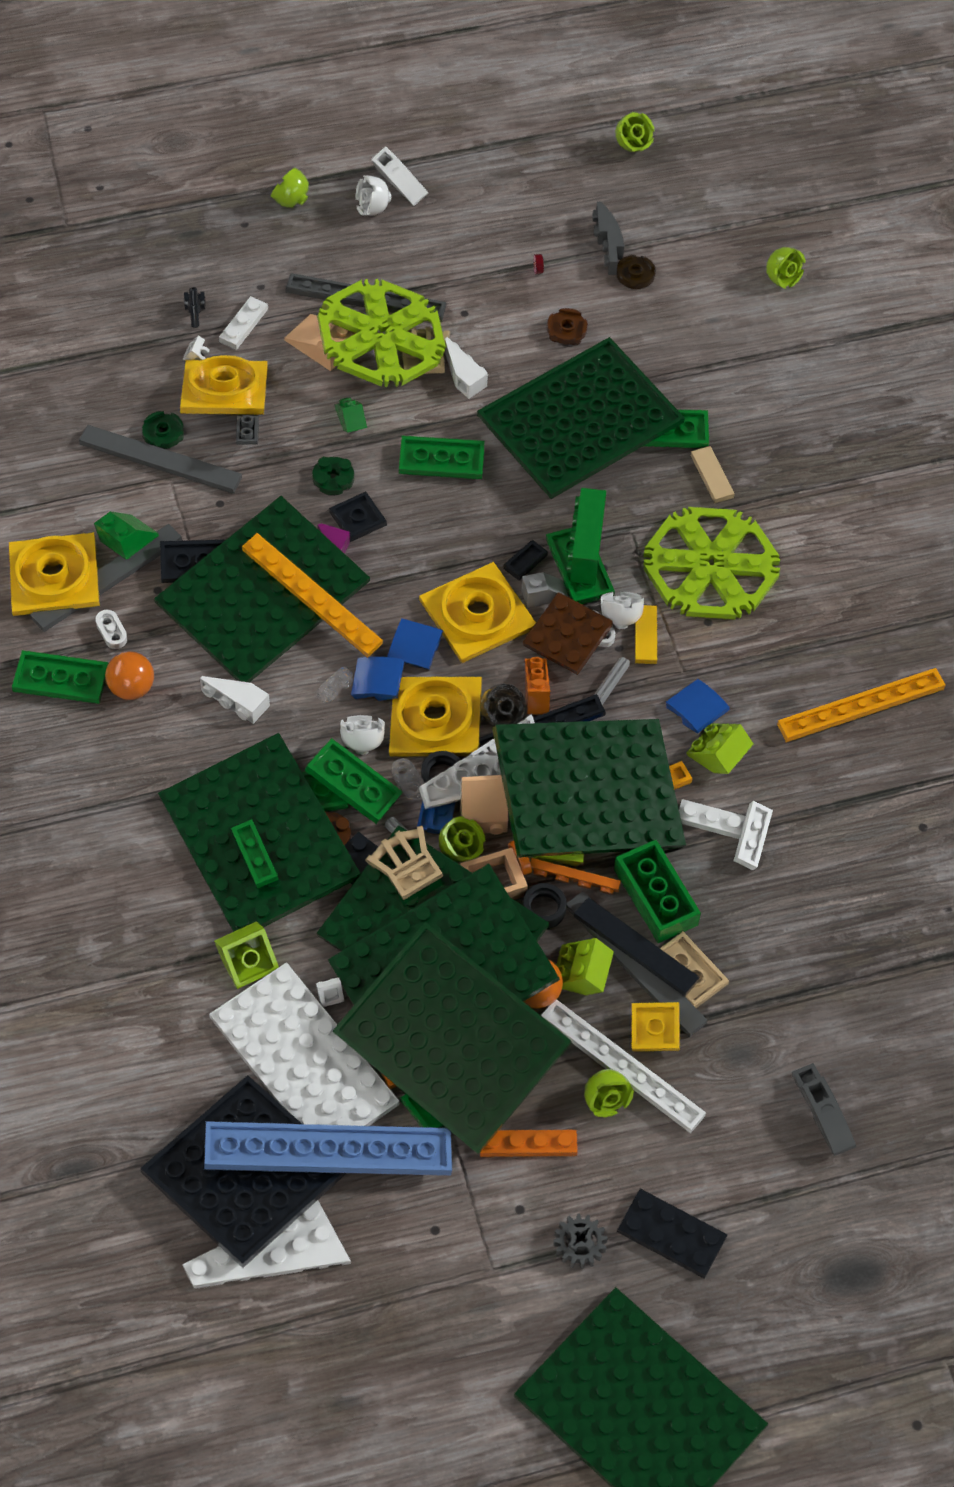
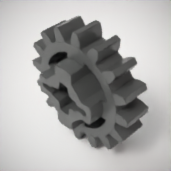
M577 1214L575 1220L571 1216H567V1224L562 1221L559 1223L560 1230H555L554 1236L556 1239H554L553 1246L558 1247L556 1255L563 1254V1263L570 1260L572 1268L576 1263H579L580 1268L584 1269L585 1263H588L591 1267L594 1265V1258L598 1261L601 1260V1253L606 1252L607 1246L604 1244L607 1243L608 1238L607 1236H602L605 1228L597 1227L598 1220L590 1222V1215H587L585 1219H581V1215ZM593 1235L595 1236L597 1241L596 1246L594 1245L595 1243L591 1240ZM564 1237H567L566 1240L569 1242L568 1247L565 1246Z

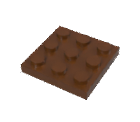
M558 592L524 639L523 646L578 675L613 626V621Z

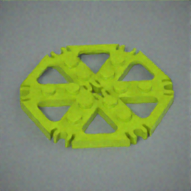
M365 279L363 285L362 280L327 297L323 301L322 308L319 309L317 319L324 355L327 353V359L331 357L336 358L333 365L338 366L337 369L381 387L382 384L388 387L389 380L394 381L396 387H398L399 381H401V386L437 367L441 360L440 356L444 355L446 346L438 310L435 311V306L427 308L429 300L424 299V296L381 279V282H379L378 279H375L374 285H370L368 279ZM356 292L361 293L367 315L343 306L340 301ZM393 292L409 299L411 304L389 315L385 293ZM425 321H430L435 338L427 340L408 332V330ZM329 323L356 334L341 342H335L331 338ZM374 349L378 370H370L355 364L353 360ZM397 350L421 359L423 362L408 370L402 369L399 364Z
M688 507V510L683 508L682 517L678 516L676 512H673L672 517L669 515L645 546L643 555L645 558H650L649 560L644 559V571L667 607L672 601L671 609L673 610L677 605L682 606L680 614L683 615L686 612V617L736 620V617L741 618V609L746 610L748 614H751L752 609L755 611L780 574V568L773 567L774 565L779 566V554L756 520L752 524V517H749L747 520H741L743 512L737 513V510ZM699 517H721L727 521V524L715 540L711 542L698 522ZM674 528L689 550L662 548L659 543L667 532ZM748 533L754 534L765 550L762 554L733 552ZM709 560H713L714 565H710ZM659 570L690 573L679 588L670 589L661 577ZM734 575L764 577L765 580L754 594H747ZM712 583L725 606L699 605L697 601L709 584Z

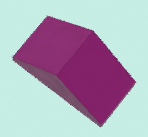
M318 524V530L345 554L350 544V532L326 524Z

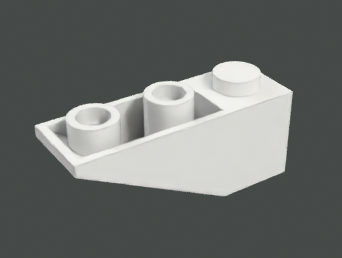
M386 146L371 159L376 169L413 206L428 194L427 190Z
M446 337L444 352L455 387L470 399L487 387L488 373L483 367L475 363L470 355L465 354L457 343L452 342Z
M205 676L200 678L202 692L207 697H213L219 701L224 708H230L236 712L242 720H248L254 724L270 706L269 694L252 683Z

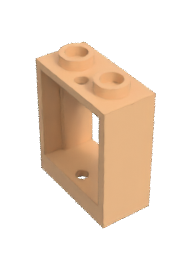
M512 848L460 863L462 867L472 873L488 863L491 867L504 864L512 882V886L504 888L509 897L513 900L523 898L528 890V885Z

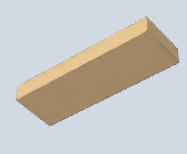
M711 446L691 451V457L714 503L734 498L735 493Z

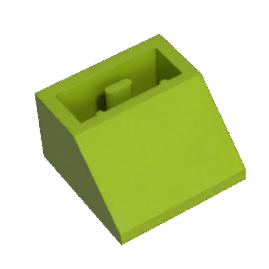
M711 723L704 729V733L692 743L691 748L686 754L713 773L729 774L754 743L741 724Z
M597 938L563 944L556 964L563 978L562 990L583 995L604 992L614 951Z

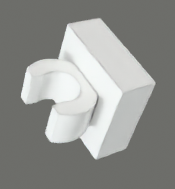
M198 335L189 344L183 360L206 359L201 355L202 353L206 356L210 351L207 347L203 346L205 339Z
M339 977L316 983L319 1002L323 1007L344 1002Z

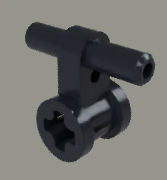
M191 287L189 292H184L185 310L191 313V327L198 328L199 313L201 310H205V291L197 293V288Z

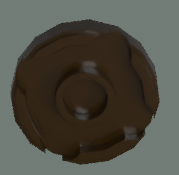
M629 255L623 257L618 262L616 277L627 288L643 289L653 283L656 275L655 265L645 256L636 257V255Z

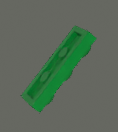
M251 819L232 827V833L257 889L279 880L253 820Z

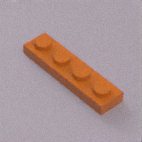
M531 858L530 861L534 875L546 877L548 874L556 876L555 880L563 883H568L571 880L578 882L577 886L591 889V886L600 888V892L613 895V892L619 893L620 880Z
M499 1130L480 1152V1157L577 1156V1130Z

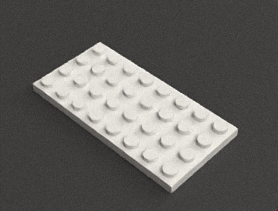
M287 962L209 1014L210 1019L270 1095L302 1124L370 1126L399 1106L397 1097L371 1065L333 1033V1029L337 1026L336 1022Z

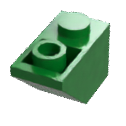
M351 397L340 399L338 404H334L343 431L349 433L367 428L362 403L355 399L351 400Z

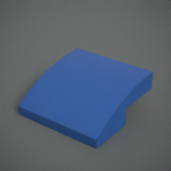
M402 618L387 657L403 659L406 664L430 670L443 630Z
M393 657L358 658L351 691L352 697L354 699L375 697L378 701L398 698L404 665L403 659Z
M699 679L666 701L667 709L681 717L683 725L697 734L730 710L728 704L713 689Z

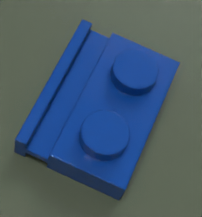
M422 800L417 826H423V829L429 833L440 834L443 826L453 819L456 802L425 810Z

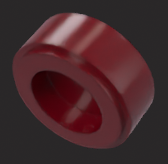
M534 254L535 274H543V255Z

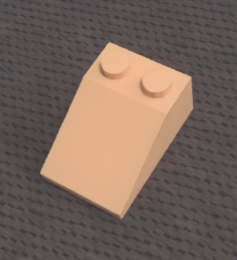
M310 314L284 338V341L329 371H332L336 367L333 365L336 358L331 357L327 359V353L324 355L317 319L318 315ZM329 323L331 338L335 342H341L356 334Z
M501 775L462 777L460 816L476 821L484 833L497 835L507 832L508 807Z

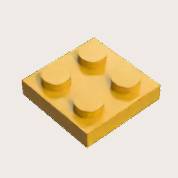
M679 1002L632 1003V1051H680Z

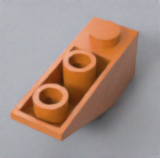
M525 658L527 714L547 713L550 709L547 658Z

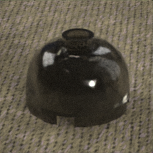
M494 685L486 690L481 698V714L491 726L518 724L525 713V710H523L524 696L514 685Z

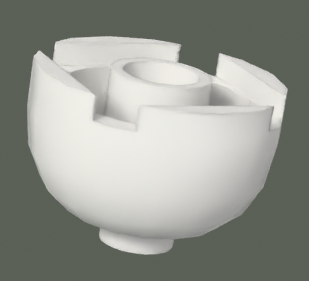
M364 175V179L358 181L356 188V200H359L360 206H357V210L363 216H374L385 210L391 201V193L383 180L378 177Z
M613 592L603 594L601 596L602 615L612 620L615 628L626 629L628 625L634 624L640 619L644 608V598L641 599V595L630 592H620L619 596H613Z
M357 715L347 717V722H344L343 719L341 720V739L355 753L361 755L368 754L369 751L377 748L383 741L385 722L382 719L378 718L377 722L372 721V716Z

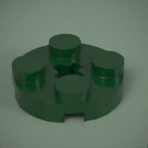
M157 411L145 418L142 436L147 444L168 449L184 439L183 422L176 414L171 413L170 415L164 414V411ZM160 428L167 429L166 432H159Z
M321 457L313 468V483L324 494H342L343 490H346L348 487L350 489L354 483V469L351 466L350 460L340 457ZM334 473L339 476H335V478L332 479L330 474Z

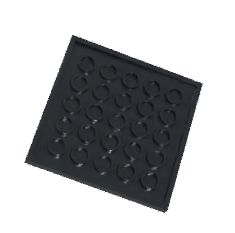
M248 1075L140 1168L141 1173L242 1268L347 1174L204 1169L206 1122L302 1124Z

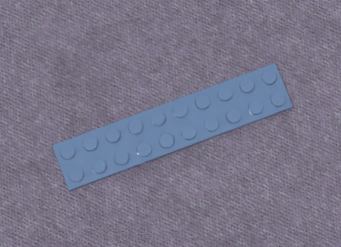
M206 1122L204 1169L451 1176V1131L448 1128Z

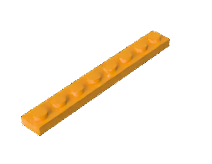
M258 533L242 546L243 552L367 658L383 644V640Z
M933 668L780 719L777 726L785 741L789 742L944 690L946 684L938 670Z

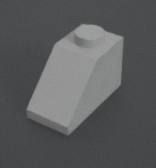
M544 572L522 576L521 592L527 608L550 604L558 592L568 597L563 580Z

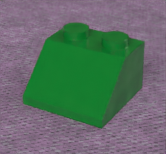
M110 511L94 523L100 542L126 560L159 536L155 530L131 514Z

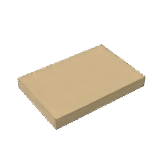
M681 932L660 948L700 977L697 984L686 995V998L695 1008L729 984V980L684 932Z

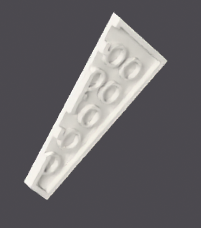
M532 714L518 724L535 723ZM494 739L419 787L425 810L460 801L462 777L501 775Z
M317 1200L244 1268L233 1260L220 1246L184 1263L183 1268L195 1289L221 1285L225 1282L236 1280L246 1281L250 1280V1278L261 1276L265 1278L302 1272L306 1269L318 1267L322 1269L337 1264L347 1265L351 1264V1261Z

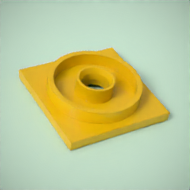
M229 355L213 356L203 360H186L180 413L264 415L268 361H248L241 357Z
M94 532L66 536H47L39 539L9 542L13 616L27 615L37 611L100 606ZM60 564L63 566L62 570L56 574L49 575L42 571L48 565L57 566Z
M494 562L419 596V601L438 629L443 630L442 635L461 663L530 632L536 624ZM475 602H483L488 605V610L477 614L471 612L468 606L473 605Z
M401 677L398 698L392 699L389 756H428L436 751H448L456 756H468L479 748L482 677ZM431 706L435 708L444 707L446 709L445 714L436 719L428 718L424 714L425 710Z

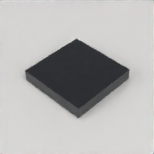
M366 491L329 508V513L340 529L350 532V542L387 526L386 519Z

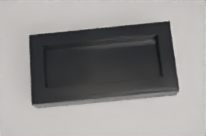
M531 540L503 565V569L520 581L522 576L529 573L548 556V551L534 540Z

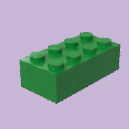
M581 488L580 496L575 498L566 572L570 573V582L596 584L606 490Z
M657 840L616 857L614 871L657 943H661L699 925L701 912Z

